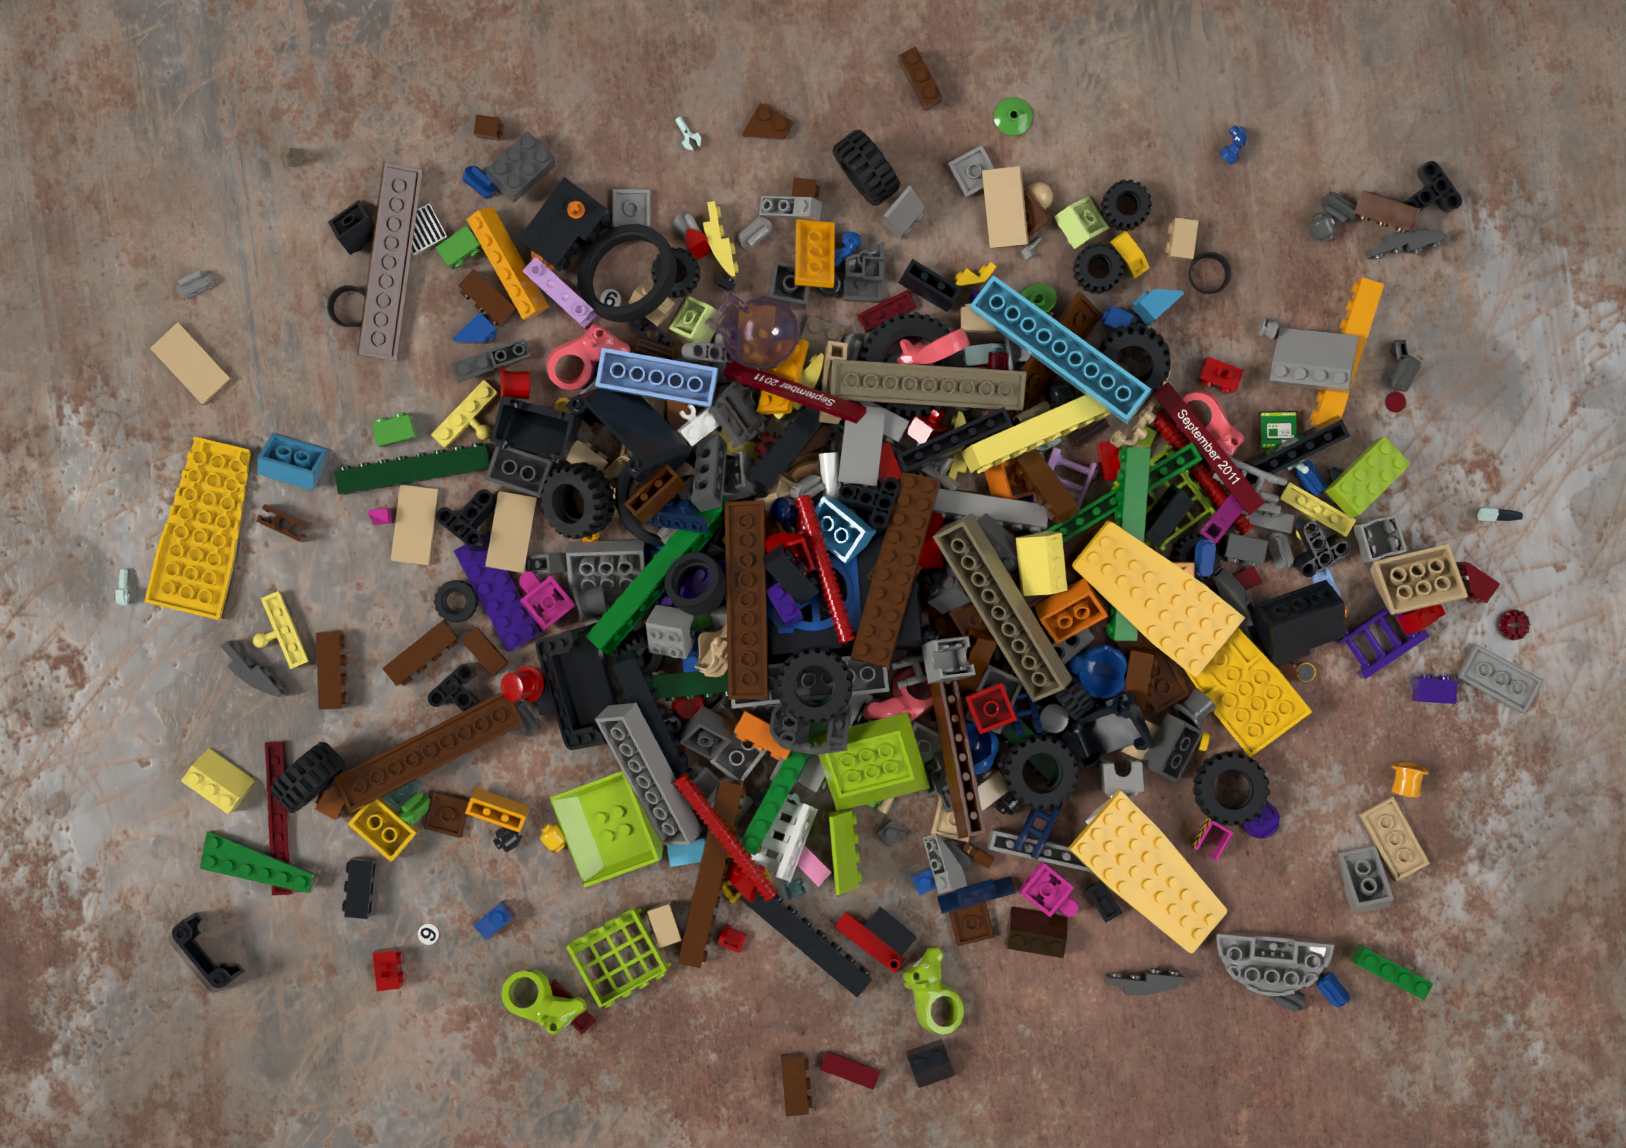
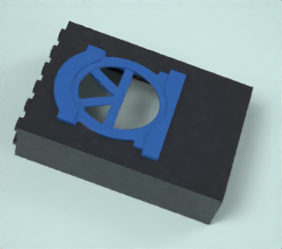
M885 533L883 535L874 534L867 546L848 563H844L830 550L827 551L830 554L828 558L832 561L830 564L842 574L847 584V598L843 606H846L845 612H848L847 618H850L849 624L852 625L850 628L854 631L852 634L855 637L872 581L867 579V575L878 561ZM816 570L809 572L810 575L813 573L817 577ZM770 574L773 586L777 584L778 581ZM918 575L913 582L894 651L919 649L924 644ZM819 593L802 605L798 602L796 603L799 609L811 603L813 621L801 620L790 628H787L767 595L768 663L785 662L793 653L807 647L829 649L839 656L851 655L855 639L844 644L838 643L840 639L837 638L836 635L838 633L834 630L836 626H833L834 620L829 618L821 621Z

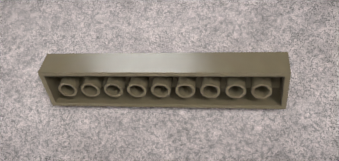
M973 513L941 528L933 536L935 542L1031 700L1035 702L1065 689L1072 680V677Z

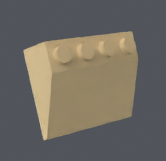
M1449 544L1373 562L1370 569L1375 586L1391 615L1468 597Z

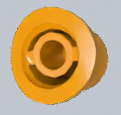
M1400 761L1393 763L1392 768L1396 770L1391 791L1407 797H1420L1423 776L1428 775L1429 771L1425 767L1413 762Z

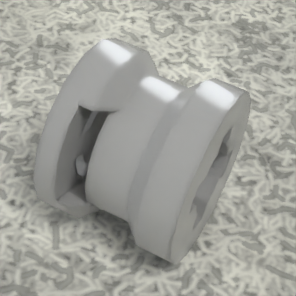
M1263 317L1259 324L1257 335H1264L1268 339L1273 340L1279 322H1271L1268 318Z

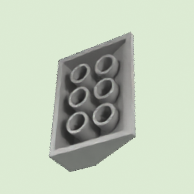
M1280 328L1270 374L1271 384L1350 393L1358 336Z
M641 540L568 542L566 561L570 599L572 602L576 603L573 587L577 586L579 590H587L601 585L604 589L606 601L615 602L628 588L629 584L637 578L642 569L646 567L645 542Z

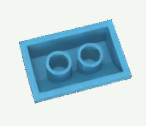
M1154 289L1149 293L1147 290L1133 302L1134 307L1131 311L1140 321L1148 326L1176 302L1184 292L1182 290Z
M272 433L258 456V475L313 490L320 479L328 449Z
M823 496L814 510L817 513L816 518L819 519L818 524L821 525L819 529L823 532L821 535L824 536L823 542H826L825 547L844 563H848L862 551L876 532V530L833 496Z

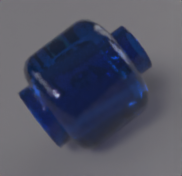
M778 497L771 505V515L777 522L792 523L799 515V509L796 508L798 504L792 498Z

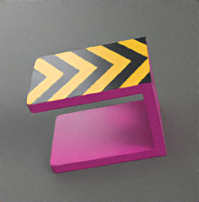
M1207 817L1193 840L1191 847L1198 850L1213 824L1224 830L1210 855V858L1217 862L1233 832Z

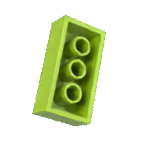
M1386 436L1375 440L1325 492L1352 519L1360 516L1411 463Z

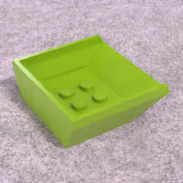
M908 712L851 726L849 728L847 751L818 755L837 811L930 788ZM828 732L813 736L814 744L822 745V743H827Z
M622 770L549 797L584 888L662 859L664 845L661 844Z

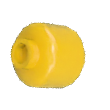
M548 823L541 829L543 833L540 836V840L548 850L558 852L567 845L559 823L553 825Z

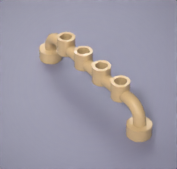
M1170 368V371H1169V374H1168L1167 381H1164L1163 385L1166 384L1167 382H1169V383L1172 385V383H1171L1170 381H1168L1169 376H1170V373H1171V368ZM1153 395L1148 397L1145 409L1139 414L1140 419L1137 425L1132 428L1130 439L1126 440V434L1118 430L1111 437V444L1117 448L1122 445H1135L1138 439L1143 440L1146 437L1148 431L1144 427L1146 423L1150 424L1154 421L1156 417L1152 413L1154 407L1158 408L1161 406Z

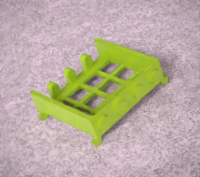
M1167 444L1164 445V450L1150 459L1149 466H1154V462L1164 455L1169 457L1175 451L1173 449L1170 450ZM1188 470L1180 474L1184 481L1176 487L1180 489L1187 484L1195 495L1191 499L1193 501L1198 499L1204 510L1195 517L1188 512L1186 515L1190 520L1180 528L1177 526L1174 529L1175 531L1166 538L1159 548L1153 545L1152 549L1154 551L1158 549L1164 551L1166 543L1209 512L1212 515L1216 513L1211 507L1212 503L1207 496L1203 497L1199 491L1201 490L1199 484L1195 480L1192 481L1188 476L1190 474ZM1114 481V486L1109 490L1112 491L1119 487V482ZM1168 482L1164 484L1168 489L1170 484ZM1153 492L1148 493L1153 499L1154 503L1146 508V513L1149 512L1151 508L1155 505V503L1159 500Z
M633 907L568 943L566 946L599 1008L611 1006L616 1002L615 999L620 996L622 998L629 996L636 987L641 989L647 986L649 980L654 977L656 980L666 975L665 971L672 965L670 961L665 962L639 915L642 912L641 908L636 909V907ZM635 921L642 934L632 939L625 926ZM622 929L628 941L616 947L609 935ZM606 937L612 950L600 956L594 944ZM644 937L650 950L640 954L634 942ZM631 945L637 957L624 963L618 951ZM590 946L596 959L584 965L578 952ZM653 953L659 966L649 970L643 958ZM615 954L621 966L609 972L603 959ZM640 961L646 973L633 979L627 967ZM599 962L605 975L593 981L587 968ZM624 970L630 982L617 988L611 976ZM608 978L614 991L602 997L596 984Z

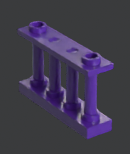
M1385 606L1353 629H1346V636L1335 641L1339 644L1346 642L1361 664V669L1357 671L1358 675L1362 679H1367L1428 638L1429 634L1427 631L1420 630L1408 634L1409 637L1403 641L1402 639L1399 640L1384 617L1389 613L1388 608ZM1376 621L1379 622L1393 643V648L1388 651L1382 649L1368 626ZM1361 631L1377 654V658L1372 662L1367 661L1352 638Z

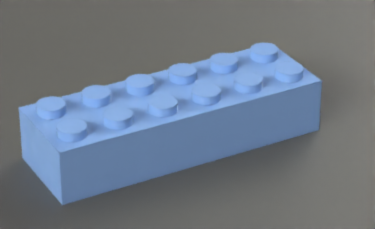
M602 348L595 387L709 408L714 401L719 370L714 367Z

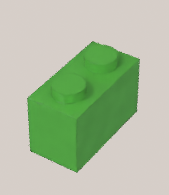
M465 226L435 248L451 269L454 267L457 269L465 263L464 260L477 256L481 252L482 246L471 229Z
M406 412L395 414V418L392 419L382 417L376 419V423H372L378 447L418 438L413 416L407 415Z

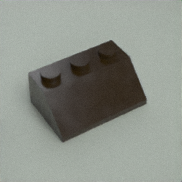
M1011 907L1004 945L1006 949L1064 958L1068 917L1055 914L1049 917L1044 912Z

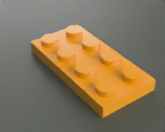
M796 219L795 285L834 287V222Z
M805 339L775 341L767 373L799 383L809 342ZM762 390L757 412L760 414L792 413L794 402Z

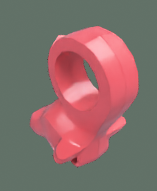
M599 323L592 324L590 328L584 330L585 334L583 336L560 344L551 350L546 361L548 377L552 383L561 389L575 390L580 388L581 390L591 382L596 370V364L600 361L602 348L631 353L630 346L616 338ZM565 355H576L584 363L581 374L571 380L560 378L555 372L558 360Z
M963 328L942 336L927 345L922 342L913 345L910 341L903 339L900 341L903 353L897 358V362L934 365L935 362L970 345V342Z
M1194 390L1182 396L1181 398L1186 404L1193 400H1201L1207 403L1212 412V420L1204 427L1223 451L1232 457L1237 448L1243 443L1244 436L1243 433L1237 430L1235 425L1232 426L1216 396L1205 390ZM1175 425V427L1179 429V432L1184 435L1180 428L1177 425Z
M913 667L902 669L893 680V697L879 702L870 701L863 709L864 718L874 721L908 712L910 722L933 708L928 681L922 683L929 691V698L926 700L913 698L908 693L906 687L898 689L896 681L915 676ZM921 667L923 674L926 673V668Z

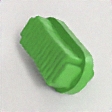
M416 792L401 807L398 813L400 819L409 826L411 824L414 825L429 810V796Z

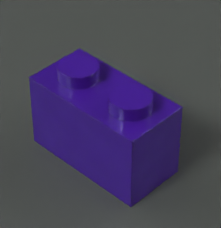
M779 582L766 590L768 597L787 628L805 619L792 596Z
M1420 674V678L1413 679L1412 700L1417 702L1456 704L1458 681L1451 680V676H1439V679H1432V675Z

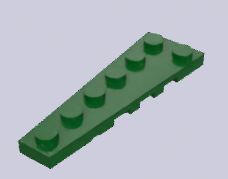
M208 831L206 833L200 869L311 893L315 873L296 865L288 864L281 859L268 856L264 852L251 849L247 845L234 842L232 839L215 832Z

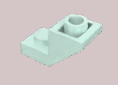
M990 343L968 346L962 349L965 367H977L988 364L989 352H1004L1006 345Z

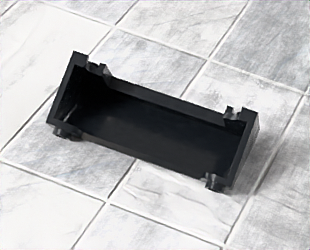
M597 388L574 396L565 405L571 413L583 417V420L589 426H592L595 422L605 425L633 454L627 462V471L642 485H645L666 464L675 472L691 453L689 444L642 396Z
M598 622L537 640L535 646L562 739L569 750L606 744L607 741L595 718L607 706L618 705L603 652L586 637L590 629Z

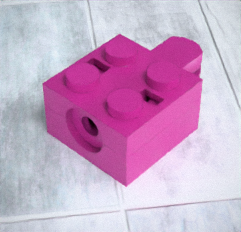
M525 572L521 575L519 584L527 595L520 600V603L544 632L575 607V604L552 576L541 582L533 572Z
M1040 861L1018 889L1020 894L1049 917L1056 910L1068 917L1074 916L1078 911L1076 900L1069 895L1074 886L1043 861Z

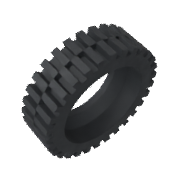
M907 312L900 316L897 314L891 319L884 320L881 325H878L870 333L863 346L860 361L884 362V357L889 347L904 337H920L931 343L951 333V331L948 329L949 326L943 325L937 318H930L928 314L920 315L918 312H914V314ZM963 350L942 359L941 366L965 367ZM874 402L902 418L913 419L915 416H927L931 414L933 409L938 411L945 407Z

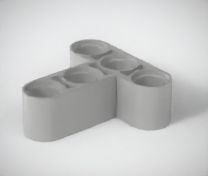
M734 327L720 328L716 331L714 344L705 342L686 343L681 350L682 356L690 361L713 363V367L719 370L717 383H732L734 380L723 377V370L732 361L738 362L740 333Z

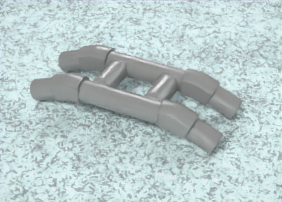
M1228 456L1244 477L1247 473L1258 477L1253 488L1263 500L1274 503L1278 502L1279 497L1277 495L1260 489L1265 480L1285 486L1287 484L1286 478L1265 472ZM1214 473L1213 478L1223 483L1220 480V478L1216 475V473Z
M923 654L891 663L892 670L912 665L915 672L913 677L896 681L898 689L928 681L927 674H923L920 662H924Z

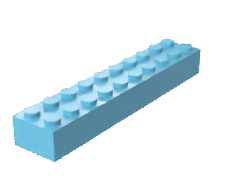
M994 275L970 305L971 312L1125 424L1129 423L1151 394V388Z

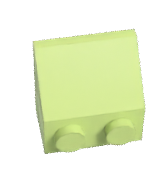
M1090 196L1069 205L1054 216L1058 226L1062 229L1068 242L1074 249L1109 229Z
M687 295L669 329L691 342L710 343L725 315L712 306Z

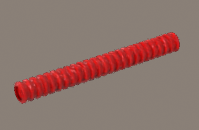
M1160 410L1155 414L1153 426H1157V431L1161 432V436L1164 435V440H1168V445H1171L1173 450L1177 452L1190 444L1186 443V438L1183 439L1182 433L1179 434V429H1175V424H1171L1172 420H1168V415H1164V410ZM1200 462L1190 468V473L1195 475L1194 478H1197L1198 483L1202 484L1201 487L1205 488V492L1210 494L1209 497L1213 498L1212 501L1217 503V507H1221L1229 495H1227V490H1223L1224 486L1219 485L1220 481H1216L1213 478V472L1208 471L1209 467H1205V462ZM1242 512L1232 523V526L1236 527L1235 530L1240 532V536L1247 533L1254 526L1253 523H1249L1250 519H1246V514H1242Z
M803 495L794 500L798 504L796 508L799 509L798 514L801 515L800 520L803 521L802 526L805 527L803 530L807 533L805 537L808 538L807 543L810 544L809 549L812 550L811 555L814 556L813 561L816 562L814 566L817 567L816 572L819 573L818 578L821 579L820 584L823 585L822 590L825 591L824 596L827 597L825 601L828 602L827 607L830 608L829 614H832L831 620H834L833 626H836L834 630L838 633L836 635L837 638L840 639L838 643H848L856 637L853 636L852 633L854 631L850 628L852 625L849 624L850 618H847L848 612H845L846 606H843L845 602L841 599L843 597L842 594L839 593L841 589L838 588L839 583H836L837 577H834L835 571L832 570L834 567L830 564L832 561L828 558L830 554L827 553L826 542H823L824 536L821 535L823 532L819 529L821 525L818 524L819 519L816 518L817 513L814 512L815 507L812 506L814 503L810 500L812 497L811 495Z
M688 773L681 775L674 781V786L677 785L678 791H682L681 795H685V800H689L688 804L693 806V810L696 809V814L700 815V819L704 820L703 823L707 824V828L712 830L711 833L715 834L716 839H719V844L722 843V847L727 849L726 853L731 854L730 858H734L733 862L738 863L737 867H741L742 873L745 872L744 876L748 877V881L753 883L752 886L756 887V891L760 892L759 895L761 897H764L763 900L769 901L777 894L778 889H774V884H770L771 880L766 878V874L763 875V870H760V866L755 864L756 861L751 859L752 856L748 855V851L744 850L745 847L743 845H740L741 842L736 840L737 837L733 836V831H729V826H725L726 822H722V817H718L719 813L714 811V807L711 808V803L707 802V798L703 797L704 794L700 793V789L695 787L696 784L691 782L692 779L688 778Z

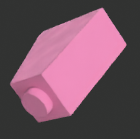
M805 843L797 866L819 887L832 873V867Z

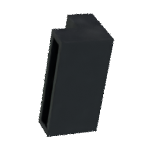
M880 905L864 921L866 928L900 956H903L917 939L914 933Z

